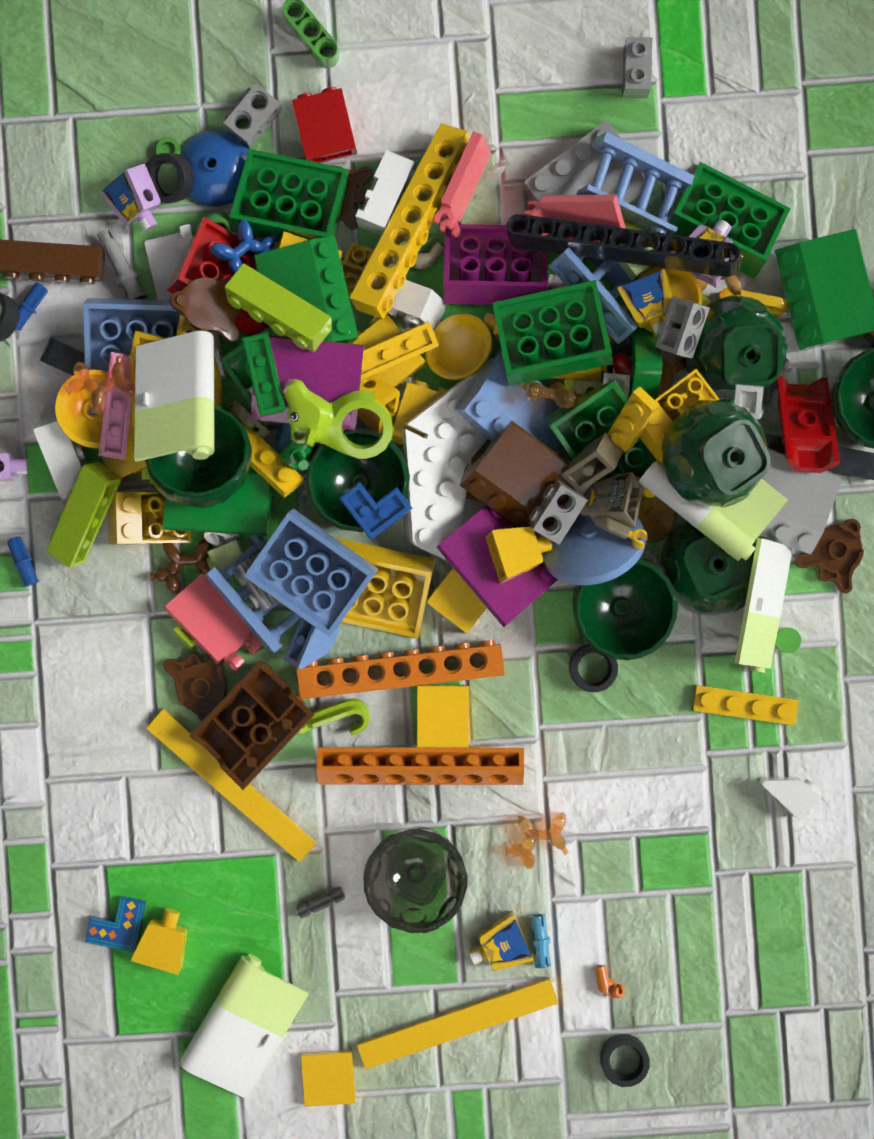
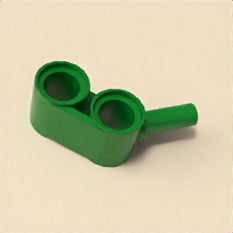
M291 438L278 456L290 467L296 470L299 468L307 473L309 461L318 447L315 444L313 447L306 446V444H297Z

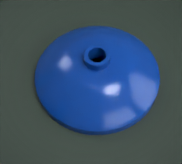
M208 130L196 134L185 143L180 155L186 158L194 172V186L188 195L191 199L210 207H221L234 202L248 154L247 147L239 138L226 131ZM211 160L217 162L213 168L208 167V163Z

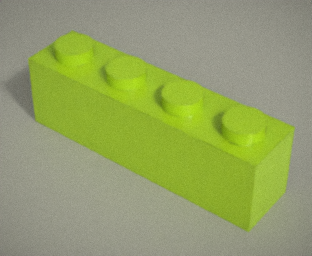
M244 263L225 286L227 301L234 308H242L255 321L265 322L271 326L275 333L280 336L286 335L301 349L305 350L307 348L314 353L332 330L331 316Z
M100 462L86 464L80 468L74 488L68 494V502L65 509L59 515V523L56 530L50 536V544L47 548L49 554L68 568L85 564L122 478Z

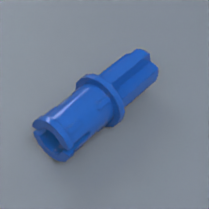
M35 283L23 301L19 300L20 315L16 327L19 331L22 330L31 315L37 313L35 309L48 293L47 288L42 284Z
M17 536L9 539L7 544L15 562L13 567L17 568L23 587L38 583L39 579L31 563L33 558H29L22 538Z

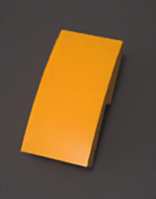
M353 242L349 245L343 266L349 299L365 265H367L374 252V249Z

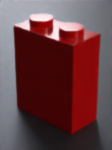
M328 87L323 89L322 93L314 95L303 93L298 95L297 99L292 100L307 161L323 163L357 154L342 88Z

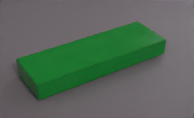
M268 332L242 338L260 417L285 412L286 406Z

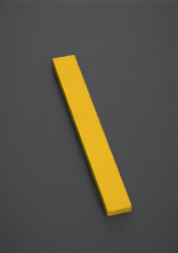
M162 709L146 728L298 862H301L315 846L316 840L253 785L249 784L242 790L221 769L218 761L202 745L189 737L192 732L166 709Z
M549 977L359 1042L357 1047L366 1070L559 1004Z

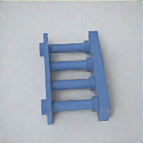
M608 132L595 138L592 148L600 152L601 158L592 185L588 184L579 189L576 195L608 194L602 191L601 188L610 161L615 159L624 166L615 191L622 217L650 232L675 233L678 227L667 222L677 191L692 185L694 175ZM634 169L644 173L646 177L636 207L623 201ZM655 180L666 184L667 187L658 218L645 212Z
M570 248L566 249L549 267L566 286L596 280L607 332L619 344L638 327L637 323L633 320L634 317L630 310L625 311L616 301L621 296L617 287L632 281L616 261L589 258L597 267L591 273L581 262L586 257L576 256ZM603 276L614 287L610 292L599 282Z
M251 535L247 538L251 546L223 570L221 568L217 570L214 567L204 576L260 640L269 653H275L282 647L278 642L281 639L280 636L301 617L292 612L276 627L267 629L262 623L263 617L280 602L265 611H261L259 608L251 610L245 603L247 601L246 597L251 594L246 585L240 590L238 588L234 590L228 583L230 577L237 572L235 567L261 552L267 544L260 535L258 537Z

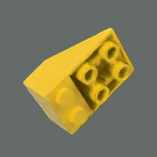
M697 369L655 399L659 407L639 436L659 463L663 461V450H661L664 434L668 433L671 424L690 406L705 400H720Z
M116 492L108 509L109 545L191 543L192 535L191 531L163 529L165 497L160 492Z

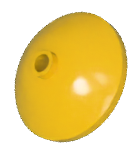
M86 370L73 375L62 385L56 397L55 414L61 430L69 439L84 447L99 448L108 375L106 371ZM89 407H96L98 414L95 416L91 415L88 411ZM130 414L129 429H130V427H131V414Z

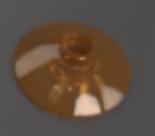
M656 496L644 497L640 502L638 518L647 533L646 542L654 543L667 537L672 531L677 518V512Z

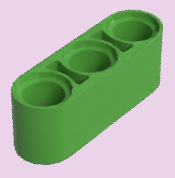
M286 0L282 8L287 25L320 65L326 68L335 66L340 58L335 40L302 0ZM292 10H301V14L299 16H289V13ZM309 29H316L318 31L313 37L305 35V32ZM326 48L334 50L333 54L329 57L321 55V52Z

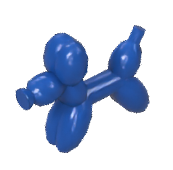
M242 219L236 227L240 244L234 249L224 244H214L210 247V251L218 259L228 261L230 270L235 274L242 266L240 257L248 250L257 254L271 251L275 244L274 242H277L278 238L276 235L271 234L270 237L263 238L261 242L254 240L250 224L247 220Z

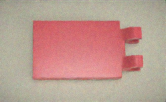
M472 132L441 200L442 206L434 217V221L437 225H440L442 233L445 234L447 228L453 229L452 235L454 238L460 235L461 229L458 222H461L491 156L490 149L480 133Z
M616 194L542 196L540 202H528L529 211L523 212L525 215L626 228ZM543 233L541 236H546L549 233ZM600 240L592 241V243L600 242Z
M203 573L164 607L168 614L217 664L223 659L234 672L245 662L235 653L242 645L252 655L263 645L258 638L250 634L252 631L205 578Z

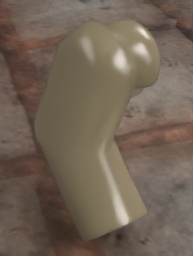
M434 242L427 253L417 254L416 262L412 268L416 270L432 268L445 248Z

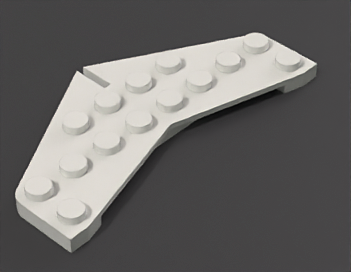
M494 358L488 359L478 372L459 381L405 423V425L425 434L424 438L407 429H402L404 458L408 464L410 474L407 501L413 508L408 512L409 538L414 546L446 560L436 547L462 525L467 490L460 486L465 467L467 465L471 466L472 457L487 440L483 434L455 411L454 408Z

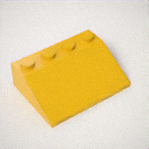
M335 537V539L378 568L376 574L341 622L419 639L435 559Z

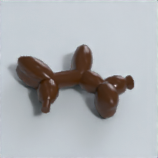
M204 538L197 545L195 555L181 556L173 543H163L164 553L171 562L167 570L160 569L155 573L150 572L151 581H166L167 589L171 593H178L181 584L176 575L180 572L181 566L196 565L197 569L203 574L210 570L205 558L208 556V551L211 550L212 544Z

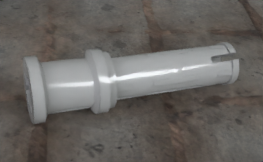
M105 229L99 232L97 237L117 276L116 284L122 288L126 299H146L148 297L147 293L142 291L137 281L138 275L128 265L113 230Z

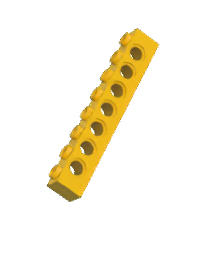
M440 123L350 296V300L356 310L384 319L387 311L389 312L392 309L394 298L398 290L404 286L406 274L410 267L414 266L417 253L421 245L426 243L428 232L432 224L435 223L434 217L442 206L441 200L470 139L468 131Z

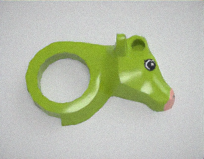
M289 379L283 386V393L288 404L291 438L297 444H306V446L313 447L315 442H319L346 455L358 459H366L377 456L384 451L393 437L395 427L392 424L391 414L383 403L374 398L375 392L365 390L353 391L340 397L333 403H329L308 390L301 380ZM360 408L370 409L380 417L383 423V433L377 441L369 445H358L348 440L343 433L342 421L352 410Z

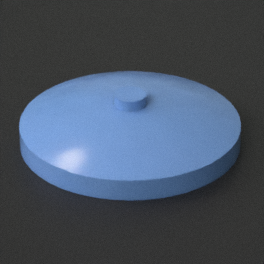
M579 513L560 545L551 540L552 550L543 552L542 557L547 570L558 580L573 585H594L610 581L628 571L639 560L644 548L642 550L635 549L632 546V539L626 538L625 540L598 528L589 515L582 516ZM638 517L636 522V528H631V531L633 532L637 529H643L642 523ZM641 538L637 539L646 543V540H643Z

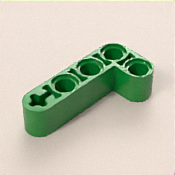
M638 326L629 335L632 362L630 396L633 391L641 387L655 400L658 398L661 381L662 352L661 349L655 347L658 337H654L652 332Z

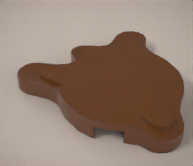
M369 167L349 170L340 220L350 230H355L359 227L353 207L355 204L362 205L366 201V198H364V186L373 176Z
M199 278L189 283L183 290L171 295V307L179 311L182 316L184 315L191 324L190 326L194 329L217 332L228 342H233L239 337L235 319L242 309L234 308L227 301L225 286L231 278L225 281Z
M847 519L841 524L825 527L812 554L804 552L794 558L795 565L798 568L817 566L819 570L816 577L819 581H833L838 591L846 594L850 593L853 588V572L859 566L864 555L860 539V523L856 519Z
M191 653L184 661L167 659L164 662V669L175 681L178 700L186 708L197 714L199 719L203 721L226 696L227 683L223 674L224 660L222 659L217 664L209 656L207 661L204 662L198 653Z

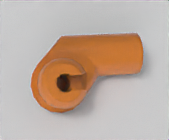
M606 965L595 966L594 972L598 990L613 999L623 997L625 994L624 986L608 978Z

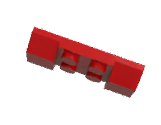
M780 375L776 380L778 392L777 405L786 463L795 472L823 473L839 465L840 460L828 377H822L811 384H790Z

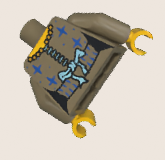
M632 472L625 474L616 473L606 480L595 483L590 499H587L588 501L580 512L581 515H589L598 528L625 540L626 538L632 539V546L637 550H642L645 543L637 539L647 540V533L643 529H637L633 532L631 528H636L642 494L649 498L655 495L639 483L640 477L635 476Z

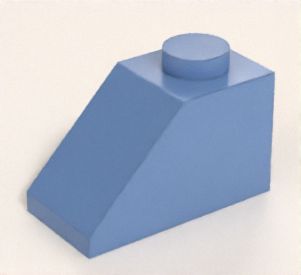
M301 617L284 661L297 668H305L331 651L340 627H337L329 637Z

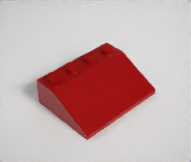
M203 217L173 274L167 291L174 294L199 278L225 281L233 277L234 273L230 270L228 261L215 257L211 253L210 247L220 243L234 249L240 244L238 237ZM248 250L240 257L241 263L257 271L254 261V255H257V253H252ZM243 309L235 319L238 331L248 337L257 335L269 327L263 321L261 323L255 321Z

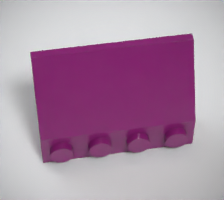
M459 224L461 232L457 238H454L452 235L453 229H446L444 304L493 305L492 303L548 290L547 252L514 247L509 241L506 225Z
M269 335L286 411L260 417L253 388L251 420L289 423L288 404L283 393V386L289 379L301 380L308 390L329 403H333L340 397L353 391H360L364 345L323 341L313 353L307 348L305 350L299 348L289 337ZM358 409L352 410L345 416L342 421V429L356 430Z
M486 505L436 548L498 622L505 627L558 579L550 574L543 560L537 567L504 583L499 582L485 536L493 530L518 527Z

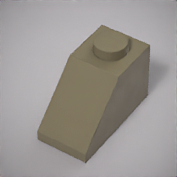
M605 432L589 443L561 475L578 492H581L614 470L624 450L617 446Z

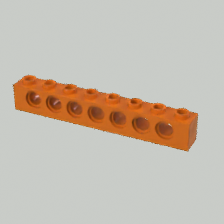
M495 640L480 641V646L470 647V643L455 644V649L445 650V646L429 647L430 652L420 653L419 649L404 650V655L394 656V652L378 653L379 658L369 659L368 655L353 656L354 661L343 662V658L328 659V664L318 665V661H314L303 669L297 668L300 698L309 699L503 676L505 672L501 644H496ZM473 653H481L484 656L485 660L481 666L474 667L471 665L469 659ZM448 656L458 658L459 666L456 669L449 670L445 667L444 660ZM422 659H430L433 662L434 668L431 672L424 673L420 670L419 662ZM395 663H406L408 673L404 676L397 675L394 672ZM371 665H378L382 668L383 674L380 678L374 679L370 677L368 670ZM346 668H353L357 672L355 681L349 682L344 679L343 672ZM321 671H327L331 674L332 680L330 684L323 685L319 682L318 674Z
M317 747L316 772L319 785H523L524 748Z

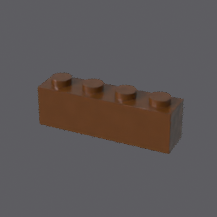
M0 239V273L6 279L18 280L19 276H29V280L45 281V278H54V281L59 283H70V279L80 280L81 284L95 285V281H103L105 251L100 246Z

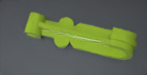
M351 698L313 711L315 715L296 735L303 734L308 730L349 715L358 714L362 716L361 719L350 724L349 727L351 735H355L365 730L370 720L369 708L362 700Z

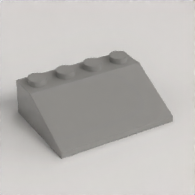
M608 120L604 121L524 181L523 190L532 201L540 202L542 196L576 195L579 189L588 184L592 185L601 158L600 152L592 148L595 138L605 132L620 138ZM611 159L601 188L602 191L608 194H615L624 167L621 162ZM633 170L623 200L624 202L630 204L640 196L645 181L642 172Z
M768 448L771 465L768 473L762 479L786 497L788 501L760 536L811 555L824 532L842 477L829 471L823 473L795 472L786 463L785 454Z

